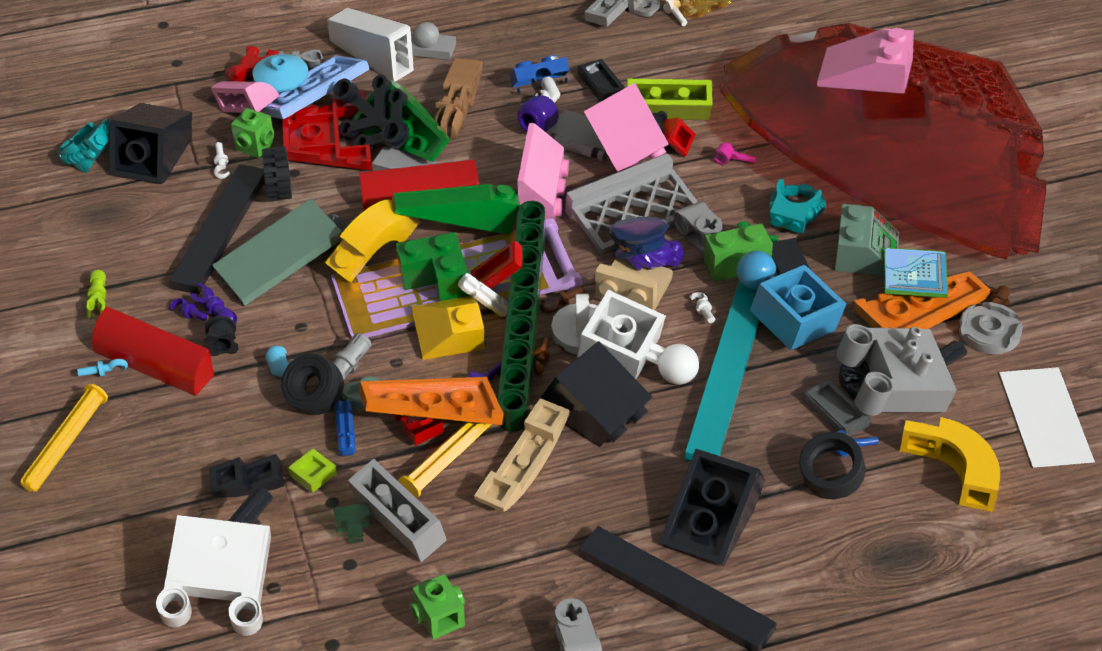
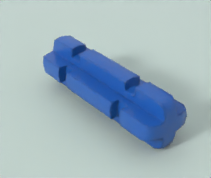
M347 399L344 401L338 400L335 404L338 453L343 457L346 455L352 456L356 452L352 402Z

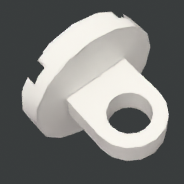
M576 294V303L560 309L552 320L551 334L554 342L557 345L559 343L564 347L565 351L571 354H577L581 334L598 307L595 304L589 303V294Z

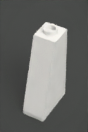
M346 8L327 19L330 41L355 58L366 60L368 66L379 74L396 82L414 71L411 31L408 25Z

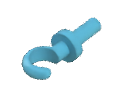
M114 359L109 364H103V361H98L97 366L77 369L78 376L99 373L100 377L105 376V372L113 371L112 369L115 366L121 365V369L123 371L126 370L128 363L124 359Z

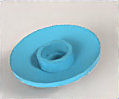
M289 54L268 56L259 61L253 69L254 82L267 83L277 92L293 90L301 86L308 77L306 63L299 57Z

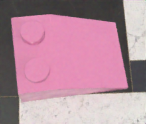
M884 28L828 47L817 80V86L905 93L913 60L914 30Z

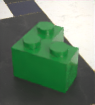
M456 232L396 243L399 271L405 290L435 284L439 301L470 296V294L468 295L458 287L459 280L468 271Z

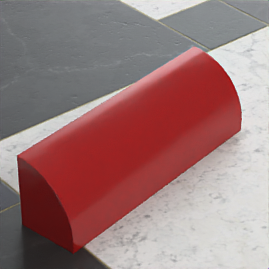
M475 159L359 172L364 211L380 201L392 200L393 193L479 185Z
M108 306L104 308L96 321L92 334L93 351L111 360L124 359L127 361L129 368L194 396L214 376L210 351L205 347Z

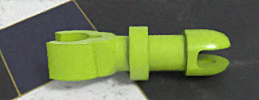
M99 269L92 271L90 274L91 287L88 289L87 296L89 300L86 305V315L88 318H91V311L95 307H98L100 314L105 308L106 289L104 287L106 275Z

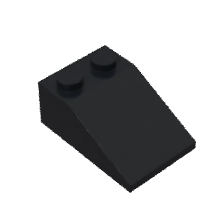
M695 449L659 544L724 567L756 507L765 483V478L758 468Z

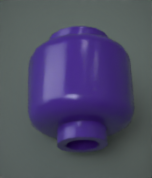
M543 95L534 96L525 101L517 112L519 125L526 133L529 123H535L546 132L557 123L559 118L556 104L552 99Z

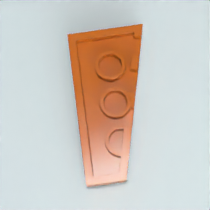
M969 271L947 277L948 298L882 293L878 294V299L867 302L864 298L855 300L853 310L872 328L918 327L919 329H929L961 313L969 306L988 299L990 289Z
M487 377L360 381L359 394L365 411L502 425L504 414Z

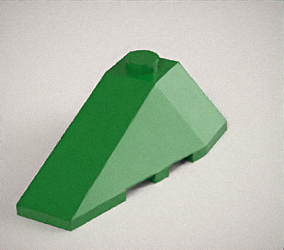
M391 80V88L386 93V118L389 121L391 119V103L388 100L389 93L393 89L398 88L408 95V101L402 107V122L408 125L409 136L405 144L397 149L434 162L448 144L450 138L405 87ZM373 91L372 94L369 96V98L366 100V101H367L368 103H370L373 107H374V91ZM359 110L351 121L367 116ZM374 127L362 132L370 136L382 132V129Z

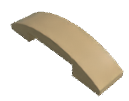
M540 398L524 421V432L497 472L490 471L475 493L474 500L502 512H505L514 505L534 481L550 456L567 421L569 410Z

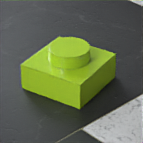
M311 449L288 467L290 477L311 493L315 492L337 474L336 465L315 449Z

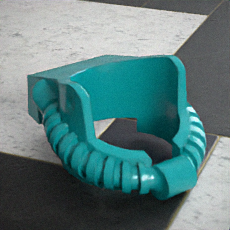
M104 119L97 125H94L92 122L87 123L72 138H69V141H64L58 148L59 160L64 164H73L83 173H88L101 152L110 147V121Z
M779 179L776 189L770 195L769 208L771 211L769 224L803 234L805 224L807 225L808 222L815 221L826 208L827 203L822 195V190H813V186L801 183V185H784V179ZM800 194L809 197L810 200L794 203L786 198Z

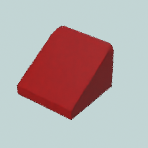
M679 117L666 119L664 121V131L668 144L679 155L686 157L696 134Z

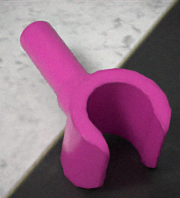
M726 142L719 145L716 150L717 154L714 157V161L720 165L727 164L730 159L753 164L756 161L755 156L734 151L731 144Z

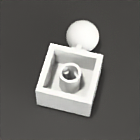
M610 290L606 292L580 337L577 357H580L596 342L600 341L635 379H637L647 360L657 364L661 376L667 382L675 385L690 382L696 376L699 369L698 356L689 346L673 344L664 348L657 345L666 315Z

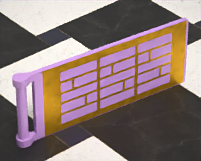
M552 218L546 219V237L564 277L557 280L544 251L540 295L559 290L570 291L583 285V280L580 274L575 272L557 233L558 225ZM516 230L511 231L510 235L502 233L460 243L468 274L471 275L472 269L514 241ZM398 259L364 266L352 283L338 273L331 275L351 339L356 333H359V335L363 334L368 338L413 327L415 323L411 306L439 301L435 284L408 290L404 289ZM511 275L491 289L507 301L509 300ZM477 301L480 310L487 308L479 301Z

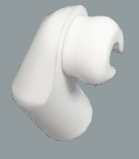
M543 78L541 80L543 90H540L541 95L549 97L555 103L560 98V92L553 78Z

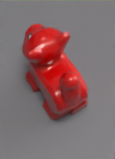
M248 45L246 47V55L241 58L239 65L230 66L226 70L225 76L229 81L247 82L248 79H253V69L259 61L268 56L279 54V52L268 49L265 57H258L259 49Z

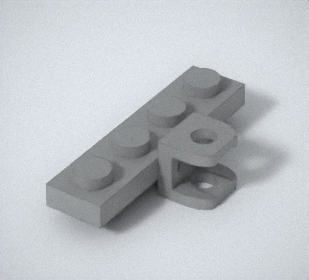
M596 0L584 12L585 21L608 27L628 6L629 13L650 17L661 7L660 1Z

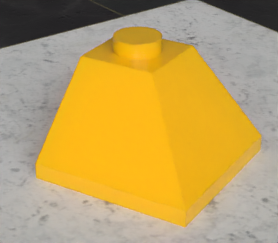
M472 296L411 306L423 360L484 350V325L478 302Z

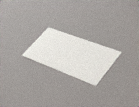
M1059 367L999 372L1033 468L1095 462Z

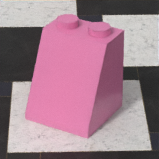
M635 83L584 111L617 172L639 165V161L648 156L651 160L666 153L664 147L669 144Z

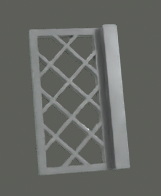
M667 153L567 192L565 212L570 219L575 218L595 248L602 255L618 247V243L615 244L613 240L603 243L598 236L599 231L610 233L612 225L602 223L605 215L621 220L638 217L639 215L628 213L630 205L646 209L644 217L649 216L650 210L667 214L666 218L662 220L671 227L675 225L673 213L680 210L673 208L675 200L685 202L688 205L698 201L672 168L674 161ZM670 180L675 186V190L659 188L658 185ZM640 191L651 193L649 201L635 198L633 195ZM655 195L670 198V205L665 206L653 203ZM615 201L626 203L624 211L609 208L608 205ZM593 211L601 215L599 221L587 219L584 214Z

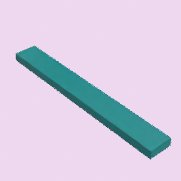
M740 281L734 294L685 451V460L691 461L695 449L718 456L721 455L760 320L750 311L757 290L745 287Z

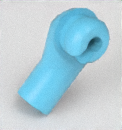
M278 345L271 346L267 350L265 357L271 373L282 378L286 367L290 363H288L285 355L287 353L286 349Z

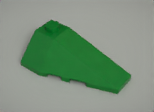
M483 184L393 193L392 197L394 214L508 235L511 234L520 206L517 190L503 184L498 186Z

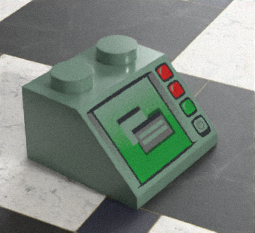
M842 204L835 271L884 276V247L898 248L899 231L873 207Z

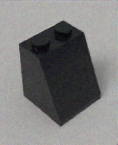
M139 103L110 119L109 175L159 184L165 183L192 139V112Z
M598 341L559 373L540 398L568 409L569 416L565 425L598 447H601L607 440H610L612 443L617 441L627 431L624 425L630 420L633 424H636L648 412L645 406L653 397Z

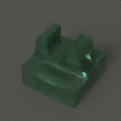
M364 502L333 508L337 533L347 531L350 545L363 542L362 528L371 527L368 503Z

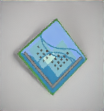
M884 247L885 294L948 298L946 251Z

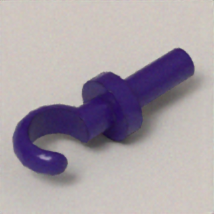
M177 298L170 303V310H173L176 305L181 304L179 310L188 319L192 317L202 321L207 319L206 313L196 310L194 304L187 303L183 298Z

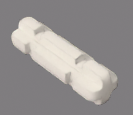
M466 273L458 282V287L468 295L470 294L474 299L490 310H493L500 317L507 315L508 301L499 296L470 274Z

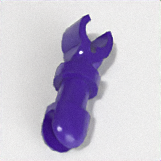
M198 283V286L203 288V295L205 297H199L194 293H190V297L194 301L206 306V311L210 315L226 316L237 323L236 314L231 309L224 307V302L219 297L214 296L211 288Z

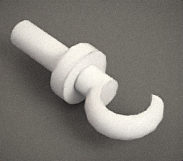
M217 142L215 143L217 155L214 157V163L217 166L214 169V175L218 179H225L230 176V172L227 171L225 174H219L218 172L226 168L228 157L223 153L222 143Z
M701 292L692 293L689 297L691 300L700 298L696 305L698 314L704 315L709 323H713L715 317L711 313L712 306L707 296Z

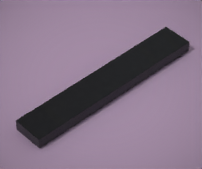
M238 165L169 281L171 289L200 294L202 288L198 286V283L205 285L214 269L212 265L219 261L265 181L264 169Z
M599 526L579 547V556L750 651H761L776 631L777 622Z

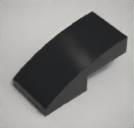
M277 454L248 464H244L242 459L238 457L209 468L211 494L213 497L250 495L257 486L264 487L268 491L284 487L282 464Z

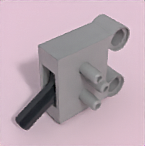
M858 324L847 327L836 351V357L846 366L859 367L863 361L867 362L870 373L866 375L855 398V405L862 413L871 416L878 415L881 412H946L957 392L947 366L967 354L965 342L962 340L958 342L954 340L939 349L930 329H919L918 327L867 328Z

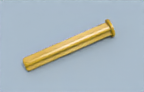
M87 384L84 387V394L21 478L20 485L26 491H38L100 404L107 402L108 395L102 388L94 384Z
M464 423L408 476H401L398 482L417 499L421 495V490L492 424Z

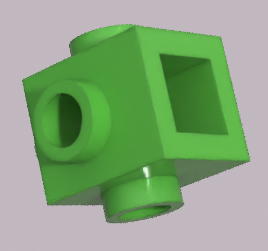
M246 108L231 123L235 150L260 158L262 156V149L269 148L275 142L270 115Z
M445 574L434 579H427L419 585L412 587L414 603L410 604L412 615L418 624L423 622L433 640L465 626V601L458 585H451Z

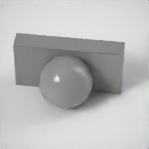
M421 22L416 26L414 32L411 31L412 56L451 60L456 46V36L440 35L438 28L433 23Z

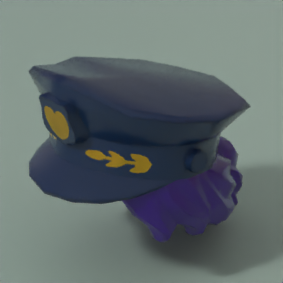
M638 216L628 220L617 221L610 227V236L615 244L618 243L613 256L616 259H627L638 271L642 269V266L648 267L651 270L654 267L661 266L677 267L683 260L684 251L678 241H668L665 239L664 234L669 228V224L657 217Z

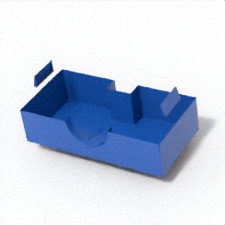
M557 55L542 58L541 63L532 64L531 61H524L516 64V68L509 74L512 88L531 84L545 77L558 78L565 76L570 70L567 58L558 59ZM568 77L564 79L565 83L568 82ZM520 88L517 89L518 94L521 93Z

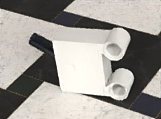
M257 486L228 521L177 515L165 586L156 600V607L164 624L173 628L185 625L190 620L192 614L188 596L232 601L229 607V618L234 631L240 635H252L261 628L263 615L260 603L271 532L270 526L253 523L273 499V496L267 489ZM180 601L184 605L179 612L170 614L165 611L166 606L170 602ZM244 609H250L256 613L255 617L249 622L239 621L236 618L237 614Z

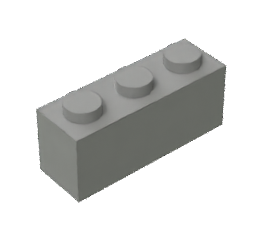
M375 459L371 460L348 480L356 500L420 562H423L447 541L440 520Z

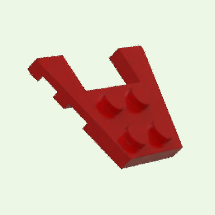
M365 90L359 91V95L366 100ZM335 98L332 99V104L318 108L315 104L302 108L289 117L282 119L284 147L286 146L288 160L372 170L370 144L340 147L338 118L355 116L359 109L352 103H343Z

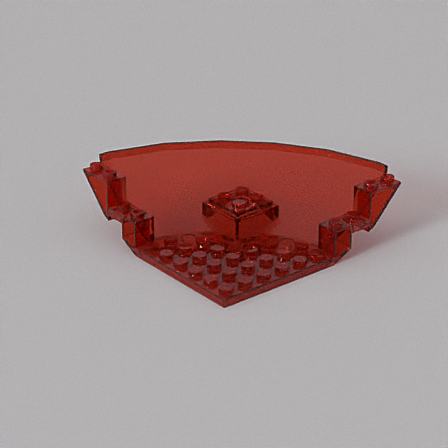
M843 23L818 28L814 40L797 43L790 41L788 34L777 35L723 66L725 76L721 79L719 85L720 93L743 121L793 162L847 195L917 229L994 257L1007 259L1010 247L1020 255H1028L1029 252L1039 253L1047 188L1046 180L1039 179L1036 175L1044 156L1043 132L1002 62L913 39V60L905 93L818 87L817 80L828 47L878 31L852 23Z

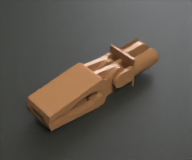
M455 58L443 84V90L447 91V93H445L443 98L439 99V102H436L434 120L448 137L451 134L453 141L457 139L460 128L464 129L468 107L473 105L482 75V61Z

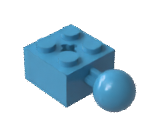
M758 250L744 254L737 264L739 281L745 287L757 290L750 311L790 350L836 330L846 303L806 265L776 276V264L769 254Z

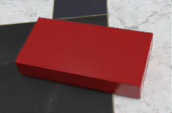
M515 240L472 269L471 276L492 289L522 268V245Z

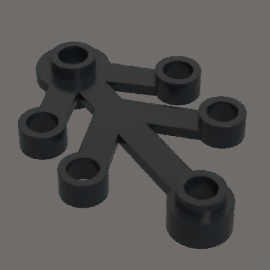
M377 75L373 79L374 107L359 95L355 83L346 78L337 81L333 88L334 97L343 103H352L367 116L354 121L344 120L339 126L340 135L347 139H352L359 131L379 127L382 129V132L370 136L366 134L359 135L355 140V146L363 145L366 141L365 145L370 144L371 151L374 146L384 143L391 148H399L405 144L409 136V127L406 123L402 122V107L408 101V95L404 91L396 88L389 93L388 100L391 103V119L389 121L386 118V93L391 88L390 79L384 75Z

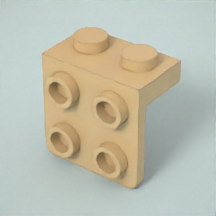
M615 259L611 266L600 263L595 271V298L602 300L606 292L610 290L655 310L673 278V271L662 266L654 267L652 270L642 266V269L638 271L627 259Z

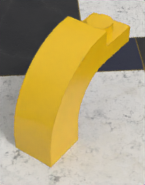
M393 200L380 201L366 209L349 224L340 235L343 240L325 263L352 283L380 247L392 240L405 242L421 221L415 217L394 214Z
M941 417L939 427L905 420L900 452L930 457L947 463L958 473L961 479L962 490L959 505L993 512L1000 483V466L991 446L974 430L951 419Z

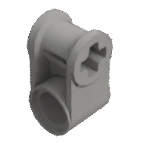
M698 201L673 213L674 224L678 232L685 236L701 254H704L705 235L718 233L722 230L721 219L703 201Z
M574 598L562 600L555 609L557 621L555 632L560 645V651H602L598 634L594 631L585 604Z

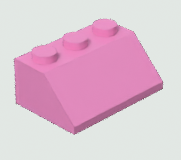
M529 123L518 176L519 202L521 205L526 201H538L545 207L546 219L552 218L555 220L556 216H561L562 199L559 196H565L566 179H563V177H568L569 160H564L563 146L535 123Z

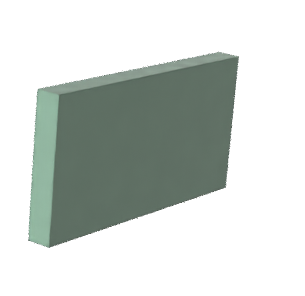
M311 198L212 266L242 304L246 306L343 239L340 237L342 231Z

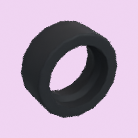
M830 431L818 434L809 440L801 451L799 465L804 482L812 493L821 498L836 500L848 497L858 490L864 481L866 466L861 447L852 437L844 433ZM837 450L849 454L853 465L850 472L843 478L826 481L817 478L814 474L813 463L823 453Z

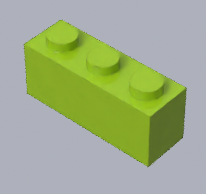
M627 78L626 87L633 83L636 84L651 113L664 111L668 115L667 119L679 117L681 120H709L712 110V80Z

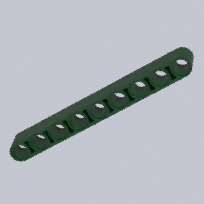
M538 201L522 203L519 206L515 241L522 245V268L511 275L498 403L504 414L501 426L505 430L512 432L522 430L525 427L524 421L529 415L546 238L545 207Z

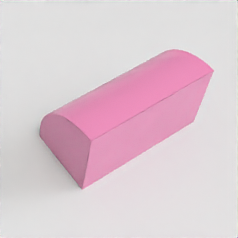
M222 81L211 87L222 112L242 113L246 108L259 112L279 97L278 92L271 85L264 82Z

